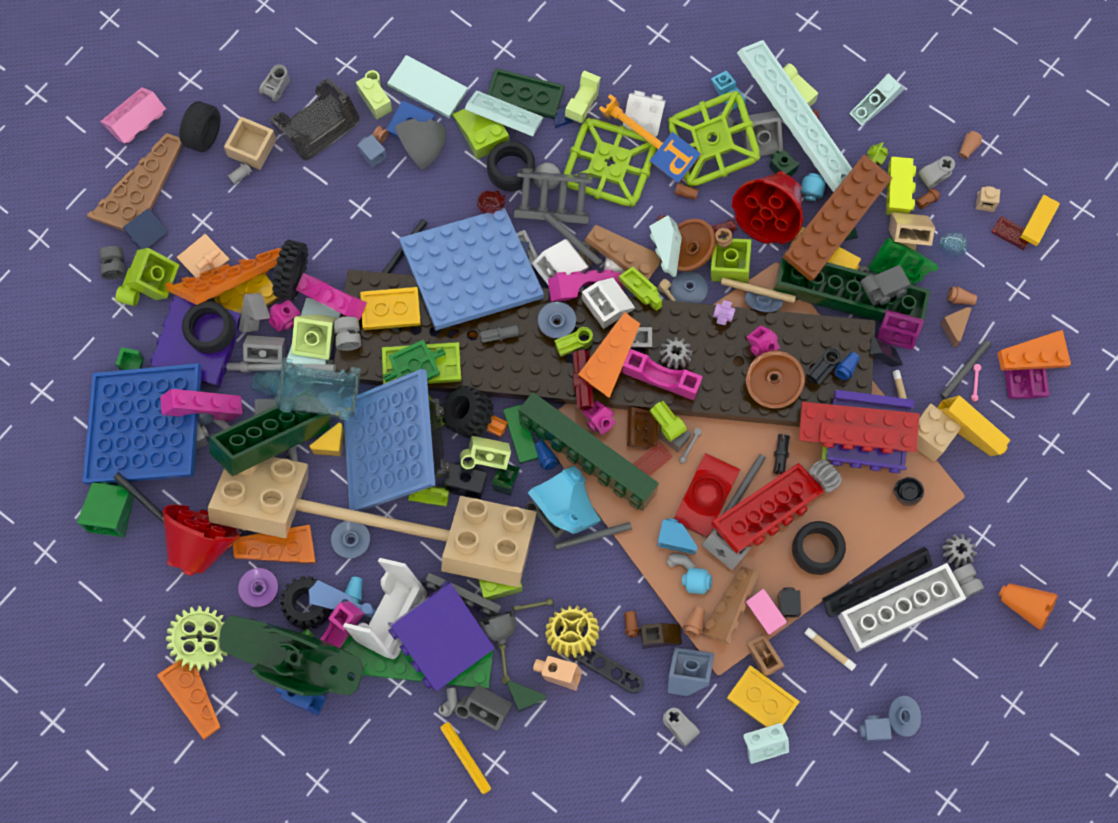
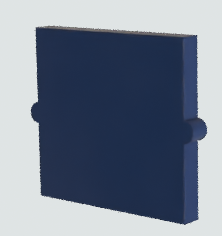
M149 208L123 227L130 236L131 242H135L140 249L149 248L168 233L160 223V219L156 218Z

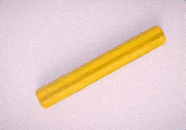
M449 722L443 724L440 727L441 731L480 792L486 794L491 790V786Z

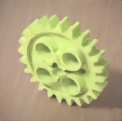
M201 606L198 607L197 611L190 607V613L183 610V617L176 615L175 619L177 622L171 621L170 625L173 628L167 629V633L171 636L166 637V641L171 642L167 645V649H173L170 652V656H177L175 663L181 660L183 661L182 668L188 664L190 671L193 666H196L198 672L201 666H204L207 671L209 664L215 668L217 665L216 660L222 663L223 658L221 655H228L220 649L219 638L222 625L224 624V622H221L223 615L216 617L217 610L211 614L209 613V607L204 612ZM191 625L194 631L188 633L184 630V627ZM211 625L215 631L211 633L206 632L204 627ZM197 635L201 636V642H198ZM185 645H192L194 651L186 652L183 647ZM212 645L215 650L213 652H207L205 651L204 646Z

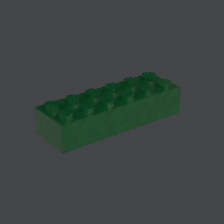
M306 391L210 436V455L233 477L329 430L330 412Z

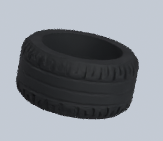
M196 101L187 108L179 130V138L184 147L197 152H205L213 145L218 135L221 121L219 110L215 106Z
M517 141L500 143L491 150L487 158L489 179L499 189L509 192L522 190L523 177L504 176L497 171L496 165L504 157L516 156L526 163V168H532L535 171L534 155L523 143Z
M204 301L198 305L195 304L186 312L182 322V332L186 341L195 350L206 354H213L227 348L232 342L235 334V322L224 306L216 302ZM214 313L220 315L224 322L221 334L209 342L197 340L194 334L197 321L206 314Z
M814 521L804 525L798 531L792 543V554L798 566L814 575H823L835 570L843 560L846 552L845 539L840 530L824 521ZM813 533L827 536L834 545V557L825 563H818L809 559L803 550V540L805 537Z

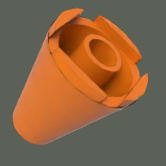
M1011 583L1007 586L1003 585L999 596L1002 597L1001 602L1041 631L1058 598L1057 594Z

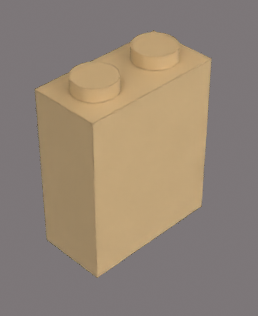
M891 212L888 230L894 242L932 246L935 226L929 216Z

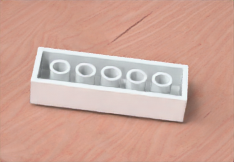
M948 563L842 612L838 618L855 651L859 652L962 603L966 597Z

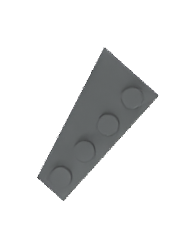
M428 573L423 576L420 583L431 590L437 591L446 580ZM451 583L466 606L471 608L477 607L481 609L480 612L488 616L499 612L500 605Z

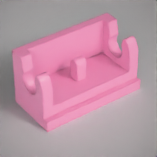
M765 589L746 601L769 635H772L787 624V620L773 603Z

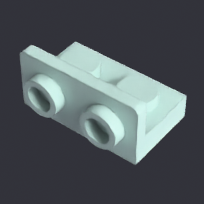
M781 723L743 735L751 764L789 753L788 737Z

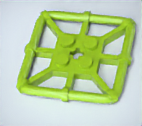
M738 91L723 94L706 102L703 100L698 105L676 113L668 119L670 134L673 132L678 136L676 126L692 132L694 142L689 145L701 153L692 173L690 174L688 171L684 176L687 185L690 187L707 183L722 176L723 178L727 177L728 174L748 167L760 159L759 147L753 131L754 125L750 121L744 99ZM728 101L722 115L710 120L708 108ZM737 102L743 123L730 128L727 118ZM701 111L705 122L696 126L679 121ZM746 130L752 152L735 145L732 134ZM714 134L715 137H717L716 141L709 142V139H711V135ZM734 150L750 158L725 167L721 155ZM716 157L720 170L697 178L705 161Z
M587 118L580 127L574 146L570 149L571 154L563 174L571 175L577 157L590 160L588 169L580 173H588L589 176L601 179L597 189L586 186L585 194L594 196V199H604L622 206L634 207L641 196L646 179L650 176L652 165L650 160L656 153L657 148L638 133L626 129L623 125L617 126L598 119ZM594 126L618 133L614 145L601 141ZM587 129L597 145L594 154L580 149ZM623 135L646 142L632 150L619 147ZM649 150L642 169L629 165L633 156ZM613 160L615 164L607 166V162L605 161ZM626 172L640 176L633 196H631L623 181ZM568 181L567 187L578 191L579 184ZM606 181L619 185L625 198L603 192Z

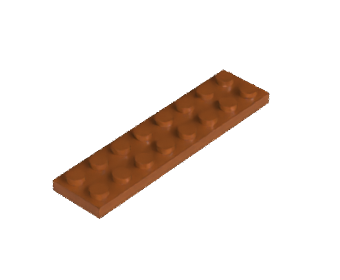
M864 154L782 257L807 279L812 281L891 181L892 177Z

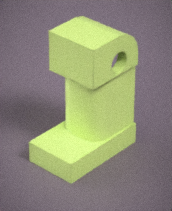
M583 71L580 88L575 98H571L565 110V117L579 123L584 122L591 105L598 96L601 77Z

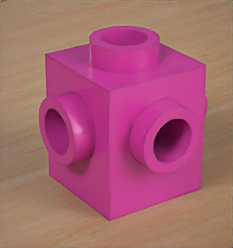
M286 300L282 304L276 303L270 308V318L267 320L272 327L281 332L284 329L289 330L292 328L295 316H299L301 313L290 300Z
M761 325L747 336L751 345L750 349L757 357L762 353L780 349L776 334Z
M598 401L594 402V409L582 412L588 421L586 423L588 428L592 432H598L600 435L608 432L616 424L612 417L614 413L611 409Z

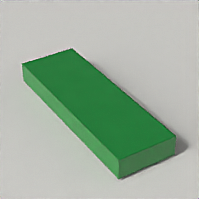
M521 404L503 409V412L508 422V428L519 463L523 464L538 459V455L530 430L528 431L520 425L519 409L522 406Z

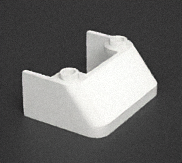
M379 558L378 562L386 571L381 579V586L385 595L369 625L360 623L358 626L345 623L343 627L356 642L386 658L395 659L401 651L399 646L402 644L398 638L394 640L388 632L390 626L387 623H393L425 600L427 592L406 564Z

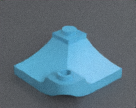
M575 466L564 469L555 477L532 488L528 492L545 516L555 526L572 534L597 525L601 521L588 498L584 484L586 479Z

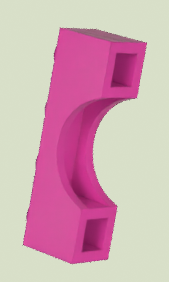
M597 270L586 272V274H582V271L571 272V275H566V272L555 273V277L548 279L551 302L568 301L576 298L582 285L590 287L598 281L614 278L623 290V284L618 281V276L621 275V272L604 270L602 273H598Z
M305 273L302 274L296 289L298 292L343 315L356 317L360 320L367 302L340 291L319 278Z
M632 349L629 350L622 368V373L691 400L695 399L703 377L685 369L672 370L652 361L648 355Z
M171 389L160 396L162 415L180 417L193 413H206L213 415L214 420L232 421L243 414L241 396Z
M350 601L340 602L329 617V626L320 640L341 648L350 635L343 627L344 624L348 623L356 626L364 612Z

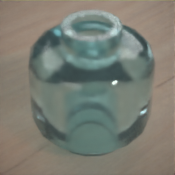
M948 231L945 237L941 236L939 247H942L943 254L960 257L962 253L965 254L968 246V239H966L965 235L953 231Z

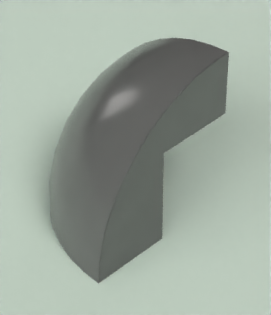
M411 119L395 126L396 132L410 157L422 171L426 169L436 159L444 145L445 127L431 119H427V122H418L416 119Z

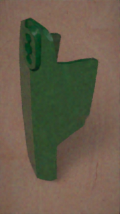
M230 615L222 625L219 638L221 651L254 665L251 668V672L258 679L300 696L324 695L326 692L352 695L358 690L363 679L364 666L360 658L320 639L235 615ZM335 666L337 667V673L334 672ZM349 673L355 674V680L352 678V676L349 675Z

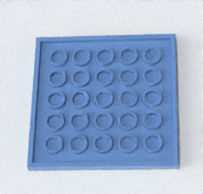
M505 208L399 238V243L435 330L544 298L542 288Z
M419 369L343 401L350 510L363 511L435 486L426 370Z

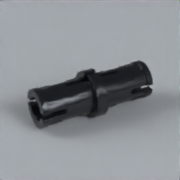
M783 434L778 435L777 448L774 451L775 463L773 473L779 474L780 467V475L785 472L786 460L789 458L788 446L790 436L785 434L784 442Z

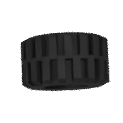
M463 385L462 388L457 387L455 391L452 390L450 396L446 397L445 404L442 405L443 411H441V416H443L442 422L445 423V427L465 438L483 434L482 431L488 429L487 426L491 424V417L494 415L492 411L494 406L491 404L492 400L481 391Z
M301 576L299 580L295 578L292 580L293 583L291 585L288 583L285 586L287 589L281 593L283 596L280 598L281 610L288 621L297 628H317L319 623L321 625L325 623L323 620L325 618L328 619L330 616L329 612H332V609L316 606L308 613H301L296 610L297 599L302 594L309 593L308 590L319 580L317 578L316 580L311 576H308V578Z

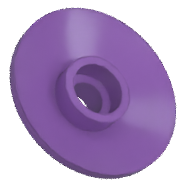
M251 569L240 579L238 585L239 595L249 606H266L277 595V579L267 569ZM258 586L263 587L261 592H256Z

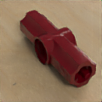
M586 350L573 352L574 389H576L577 410L582 411L594 409L592 391L594 387L578 375L590 359V351Z

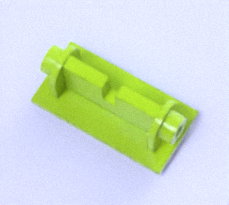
M883 142L872 145L867 152V157L880 166L888 155V150L882 147Z
M432 486L409 494L408 501L447 507L449 490H445L443 487Z

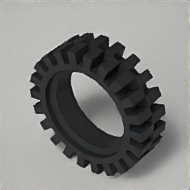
M288 239L282 245V250H280L279 257L276 260L277 265L274 268L276 270L273 273L272 291L275 297L293 301L298 296L299 292L296 289L302 274L307 269V244Z

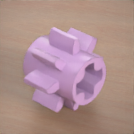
M723 300L722 304L717 303L713 317L718 318L717 323L726 325V321L732 322L735 308L731 307L732 302Z

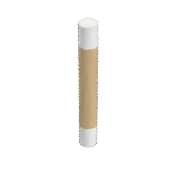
M895 370L892 374L898 397L907 399L900 371Z
M808 628L804 633L848 669L852 671L856 667L854 662L812 629Z

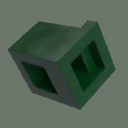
M783 150L781 153L776 151L771 156L772 160L769 167L776 174L782 171L791 177L798 171L800 163L795 161L786 150Z

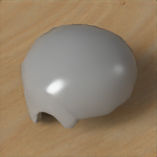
M548 162L540 164L535 169L536 172L561 174V171L555 164ZM533 178L534 183L541 189L542 179ZM549 180L548 190L555 189L560 181Z

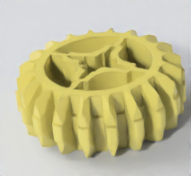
M569 605L568 610H564L561 607V613L554 612L555 618L549 617V624H546L547 631L545 635L548 638L547 642L551 645L553 651L557 650L560 656L565 653L567 658L570 654H573V657L576 659L577 653L584 656V650L590 652L591 646H596V640L599 638L597 619L593 618V614L591 612L588 613L586 608L580 611L578 605L575 609H572ZM563 626L564 630L561 632V635L557 637V632L559 628ZM587 626V627H588V631H587L586 635H585L584 637H582V634H581V633L584 631V628Z

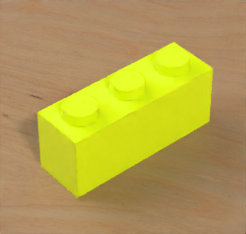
M891 157L888 163V174L892 179L887 184L886 215H891V212L910 214V211L914 210L915 199H912V193L915 192L916 186L915 182H913L916 166H913L912 158Z

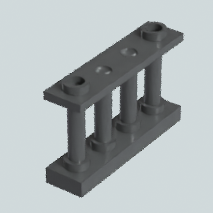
M532 168L518 170L517 177H523L522 199L519 207H515L514 217L545 220L543 217L549 212L560 222L588 224L589 213H585L584 202L586 183L592 184V176H589L588 173L569 175L536 172ZM531 178L542 179L540 206L538 208H530V205H528ZM549 180L560 181L559 201L556 210H550L547 207ZM568 181L579 182L577 209L574 212L567 211L565 208Z

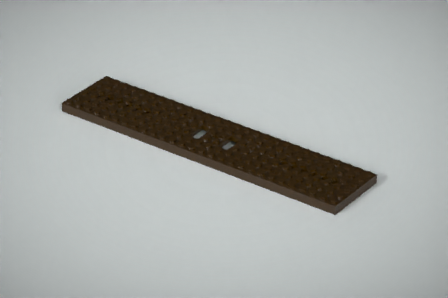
M348 269L345 293L361 299L360 292L418 286L412 275ZM542 288L544 293L543 299L439 329L440 334L436 337L429 334L435 328L418 289L420 326L402 327V331L399 333H394L392 328H384L380 331H375L374 329L363 330L361 316L359 320L360 330L357 332L361 337V347L349 351L336 348L334 360L336 372L332 374L334 381L383 385L382 347L410 346L421 340H424L425 344L459 342L461 381L427 384L428 390L451 392L452 390L455 391L457 387L462 388L463 385H466L492 397L527 400L532 392H534L546 402L577 405L576 389H574L573 382L574 365L573 363H566V355L560 356L554 341L557 339L546 336L538 325L539 312L545 305L552 303L550 291L546 288ZM578 292V296L571 300L555 301L565 303L573 309L576 315L574 330L587 327L592 331L593 344L586 349V351H590L591 357L617 321L603 329L583 302L582 292ZM628 297L635 309L627 314L640 323L639 327H652V347L644 348L643 354L648 355L655 363L667 368L668 362L662 363L663 357L659 356L660 351H662L661 345L666 344L668 338L672 342L674 337H677L679 342L684 338V344L690 343L689 350L692 351V356H690V363H685V368L678 365V370L685 369L703 376L695 399L691 400L625 375L621 369L610 398L595 387L592 388L594 402L598 401L605 407L628 410L634 407L650 410L657 403L664 401L674 415L799 427L802 402L832 405L835 390L872 394L874 356L870 355L871 338L875 336V320L782 311L762 312L752 308L732 307L735 308L732 322L726 321V325L717 323L718 318L713 317L716 305L662 300V307L656 311L650 304L642 303L637 297ZM555 320L553 323L559 325L560 321ZM517 324L518 337L485 343L481 341L480 332L497 329V326L502 328ZM760 325L772 330L778 337L777 342L780 349L777 351H784L794 356L804 371L805 382L801 394L793 403L782 408H768L760 405L751 397L746 386L747 370L752 361L757 357L750 349L751 345L747 336ZM419 327L421 332L418 335H414L411 333V329ZM453 330L459 333V336L454 339L448 336ZM474 332L478 335V338L476 340H469L467 338L468 334ZM828 348H836L840 352L841 359L839 363L850 352H855L859 355L860 360L856 365L853 376L846 381L829 373L818 386L812 383L806 376L810 367L815 365ZM833 356L826 357L830 362L836 361ZM739 358L744 364L738 367L734 365L733 360ZM672 365V366H671L670 368H668V369L675 370V369H674V365ZM772 374L770 378L775 380L777 374Z

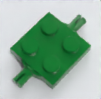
M421 340L388 355L393 371L382 376L385 382H388L394 378L398 379L422 369L426 370L427 381L440 375L436 366V359L446 355L443 347L432 352L427 348L424 340Z

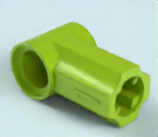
M128 268L122 286H119L117 289L115 300L116 302L135 307L139 301L140 292L124 284L130 270Z
M581 327L572 334L554 340L560 356L562 357L579 349L591 347L593 344L592 331L587 327ZM582 335L589 336L587 341H581L579 338Z
M664 401L657 403L650 409V413L659 423L664 436L670 442L687 431L683 421L679 417H675Z

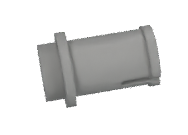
M241 163L239 168L228 174L234 185L245 176H250L252 170L247 163Z

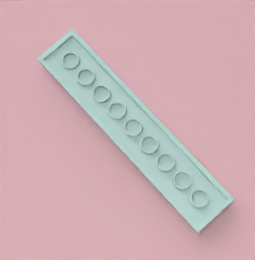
M762 40L741 48L737 52L741 61L746 65L752 77L755 78L773 107L793 133V136L802 146L804 152L809 156L825 182L834 192L851 171L852 167L766 43Z

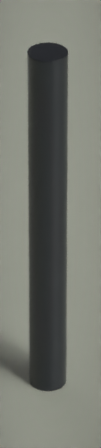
M421 219L411 234L421 232L427 225V222ZM401 247L381 273L392 272L404 256Z
M117 472L113 478L164 524L163 512L124 476Z

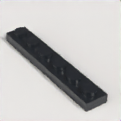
M924 546L822 598L826 614L832 617L931 567L933 564L929 550Z

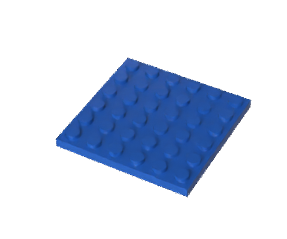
M197 363L93 373L82 483L90 485L92 482L117 483L113 478L117 472L129 482L194 477L198 413L180 417L162 415L160 396L171 389L200 392L202 366Z

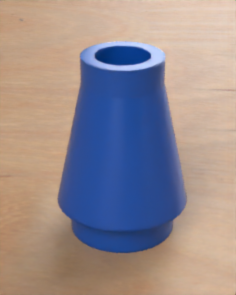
M850 352L845 359L836 365L835 375L844 381L852 378L856 365L860 360L859 355L855 352Z
M539 441L535 444L540 466L544 470L554 468L558 464V457L547 446L545 441Z

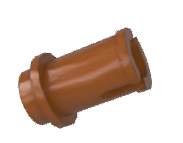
M677 183L674 194L678 195L677 197L683 196L696 200L699 189L685 186L683 183Z
M929 189L928 193L915 200L916 205L919 209L923 210L931 203L937 202L940 194L936 189Z
M636 611L625 612V634L629 638L639 636L640 629L637 625Z

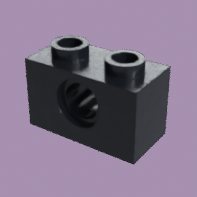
M449 463L443 488L449 490L451 494L481 500L487 481V472L479 468L465 469L460 463ZM464 478H467V479H469L470 481H469V482H463V481H461V480L464 479Z

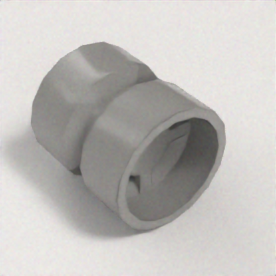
M341 317L334 321V330L337 334L335 337L336 348L349 351L361 347V337L357 333L360 330L358 318Z
M972 563L952 572L966 598L985 589L981 580L975 578L977 573Z

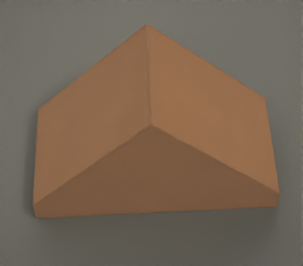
M970 307L944 317L940 323L953 347L957 348L961 342L971 312Z
M765 634L747 643L757 669L764 675L768 676L784 668V664Z

